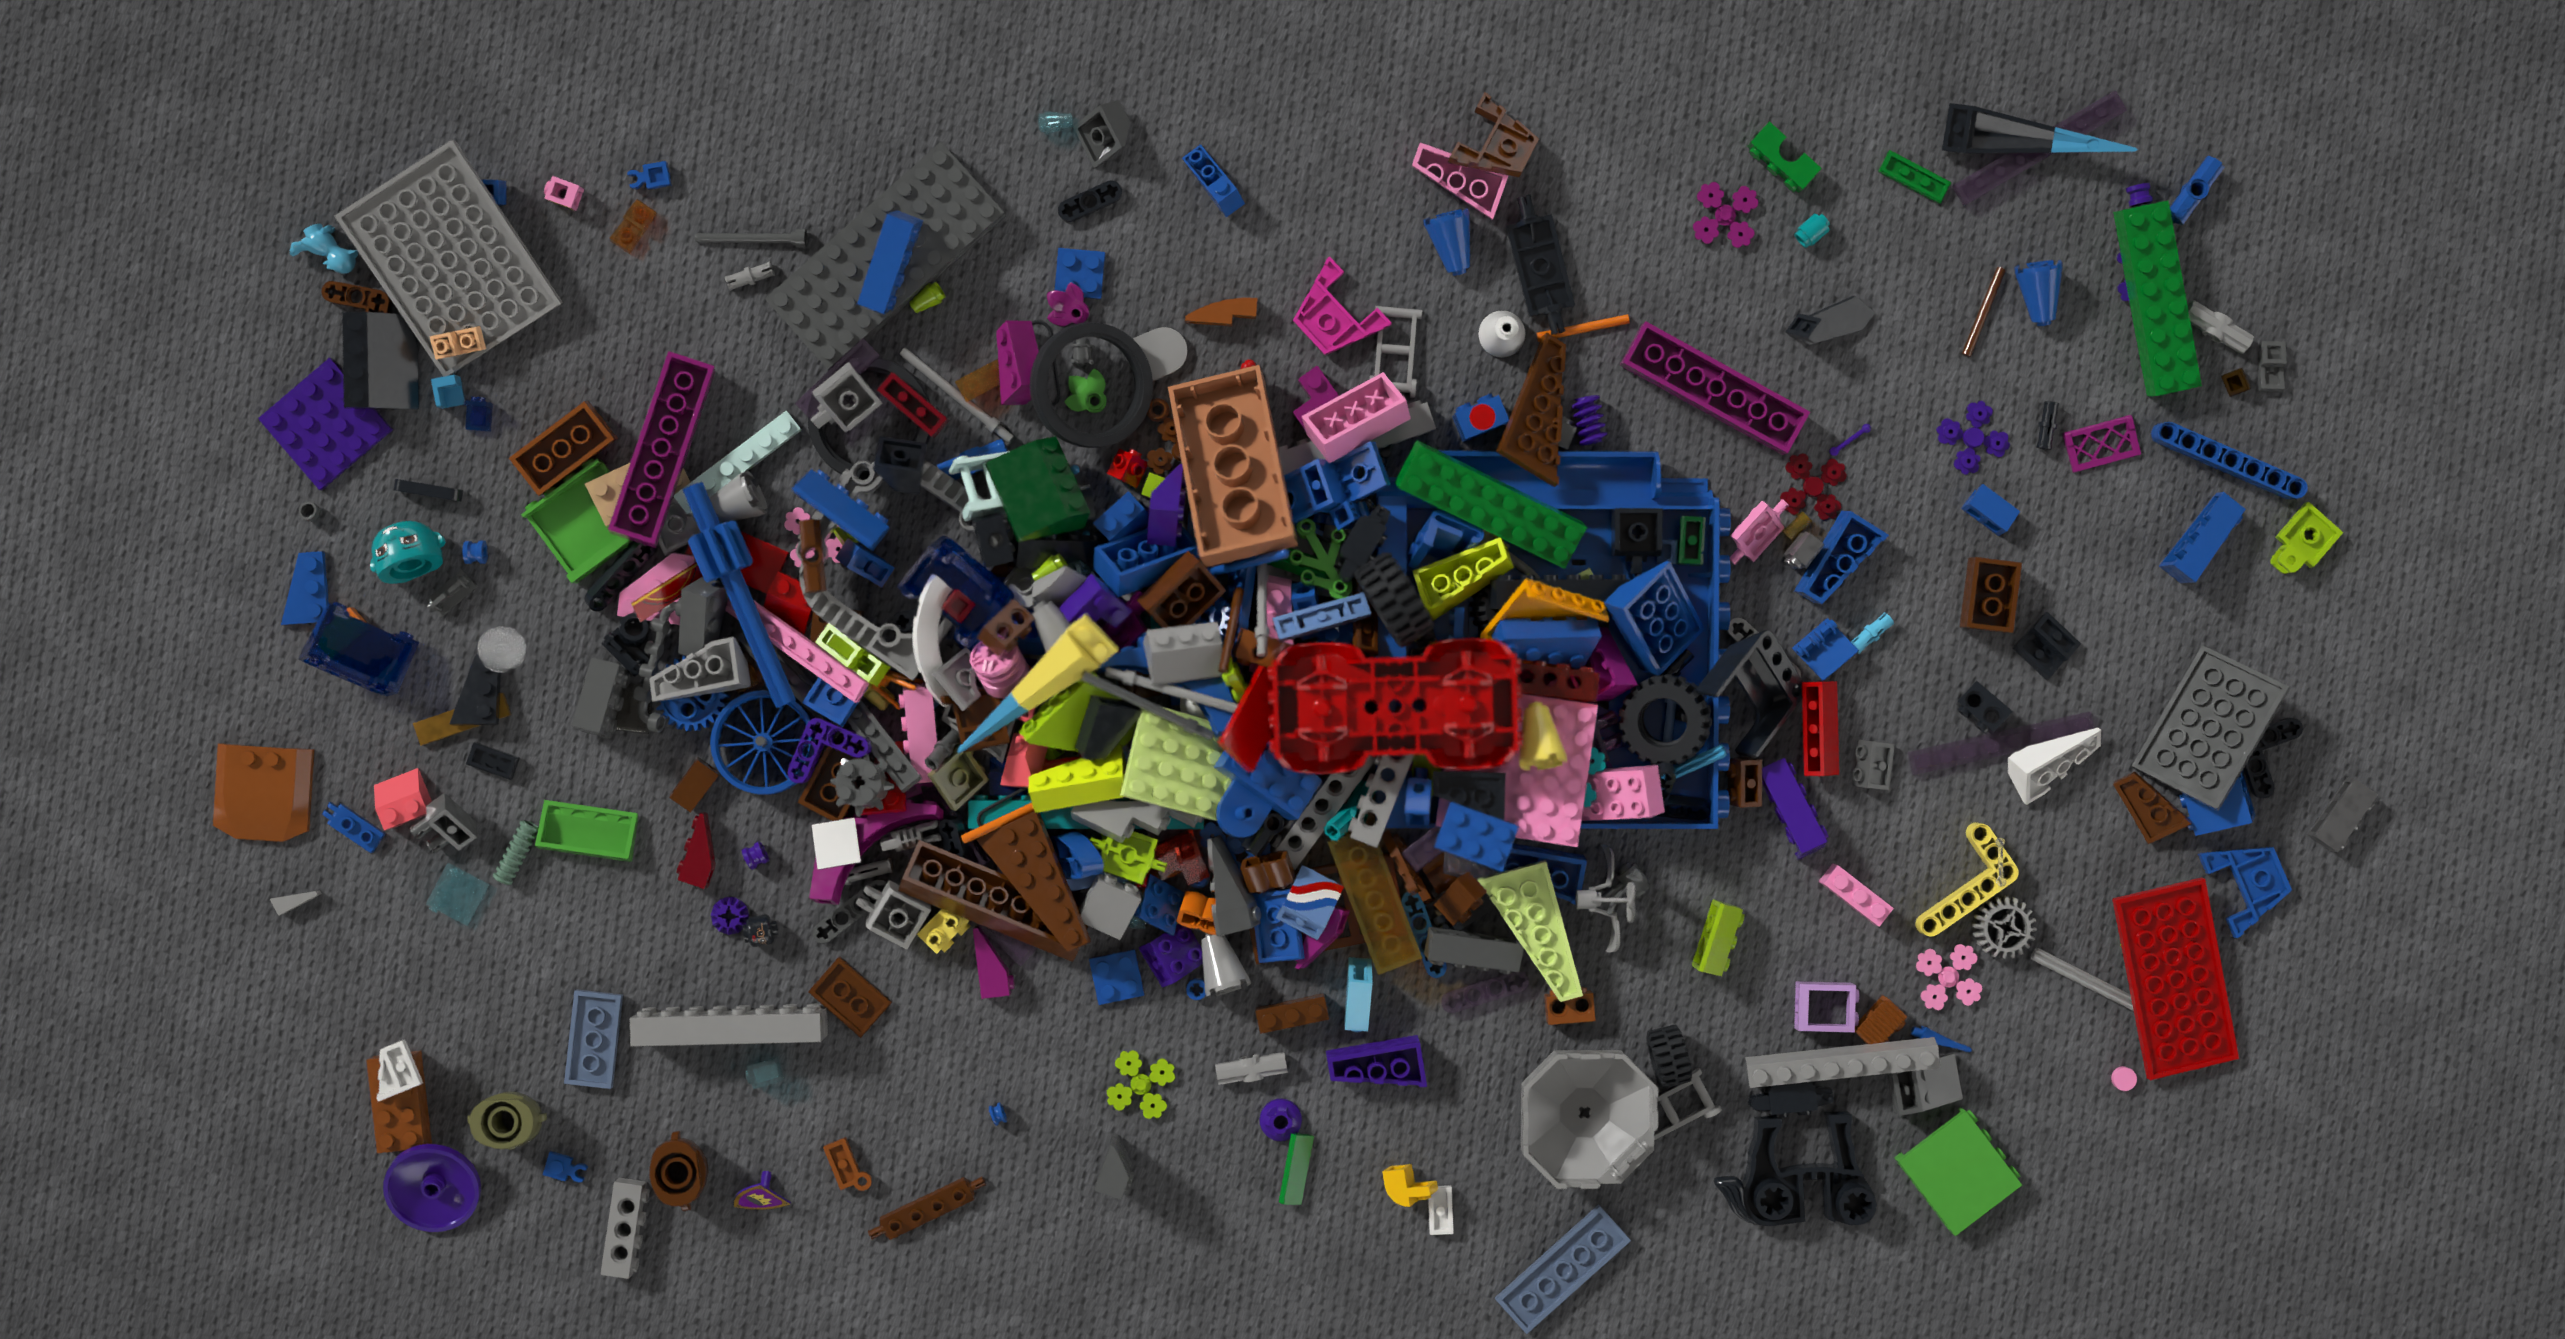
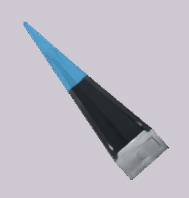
M1949 103L1942 151L1966 154L2135 152L2138 150L2135 147L1992 110Z

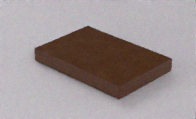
M840 956L808 991L860 1038L892 1003L891 1000Z

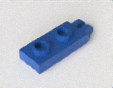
M329 802L327 807L333 810L334 813L332 814L328 810L323 811L322 815L329 819L327 824L368 852L373 853L386 833L344 804L340 803L339 806H336Z

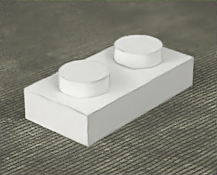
M1451 1185L1438 1186V1190L1428 1199L1430 1235L1453 1234Z

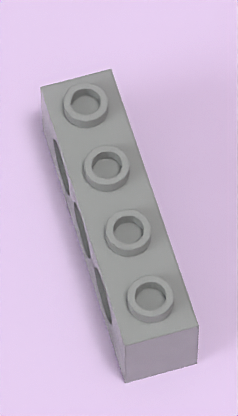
M618 1178L614 1181L600 1275L629 1279L638 1270L639 1258H636L637 1249L641 1248L643 1235H639L640 1226H644L646 1219L643 1205L647 1203L649 1198V1189L646 1188V1181ZM625 1200H630L634 1203V1210L626 1208ZM622 1223H626L631 1227V1233H625L622 1230ZM619 1246L625 1247L627 1249V1256H622L619 1254Z

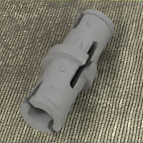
M770 261L753 268L746 267L744 271L725 276L726 282L729 283L727 284L729 290L731 291L747 284L754 285L756 281L775 276L772 269L763 272L772 268Z

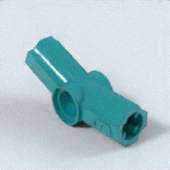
M1360 780L1347 803H1344L1336 815L1323 827L1325 834L1331 840L1338 841L1348 832L1352 818H1358L1360 809H1357V805L1361 795L1366 796L1369 787L1365 786L1367 781ZM1368 813L1363 817L1364 822L1367 820Z

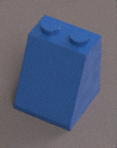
M1128 491L1094 522V525L1112 542L1148 529L1149 513Z
M2243 770L2219 811L2184 793L2180 795L2182 807L2187 808L2189 813L2187 818L2192 821L2188 828L2190 831L2194 830L2195 836L2253 823L2256 815Z

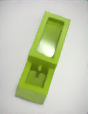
M829 623L815 642L847 668L852 669L868 683L875 686L879 685L891 668L880 658Z

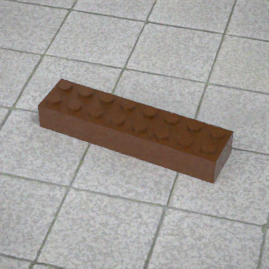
M921 840L918 841L900 883L899 892L1071 962L1074 961L1080 948L1067 952L1004 874Z

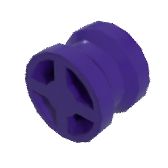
M2150 183L2126 188L2127 194L2130 195L2129 207L2153 202V197L2149 195Z
M760 841L754 843V846L751 848L746 847L742 849L744 860L751 870L756 869L760 863L766 864L770 862L769 856Z

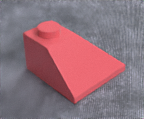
M1013 733L1000 785L1003 787H1029V776L1042 772L1048 747L1029 744L1020 733Z

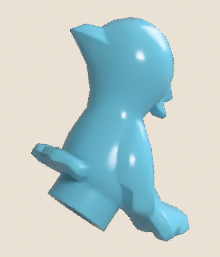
M321 223L304 229L306 237L301 241L292 242L290 248L291 256H295L301 251H309L313 254L327 257V260L323 263L327 265V269L341 274L349 273L354 269L355 258L359 252L358 250H347L338 246L331 235L335 231V227L332 225L323 227Z

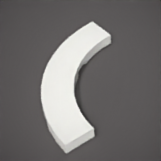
M932 574L920 596L917 617H914L913 648L918 670L923 676L927 689L943 707H948V705L941 703L940 698L949 694L932 674L943 666L938 645V626L942 612L941 607L952 589L937 575Z

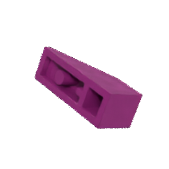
M980 926L974 927L973 935L981 999L1009 996L1011 989H1015L1014 976L1009 975L1008 968Z

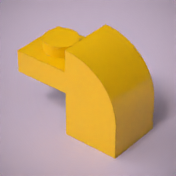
M1412 1164L1389 1166L1382 1171L1387 1194L1395 1203L1401 1206L1411 1207L1418 1200L1431 1198V1195L1438 1190L1437 1181L1415 1182Z

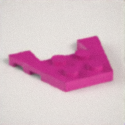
M1330 256L1325 261V265L1293 319V322L1325 356L1392 325L1378 308L1359 324L1327 289L1344 274V271Z

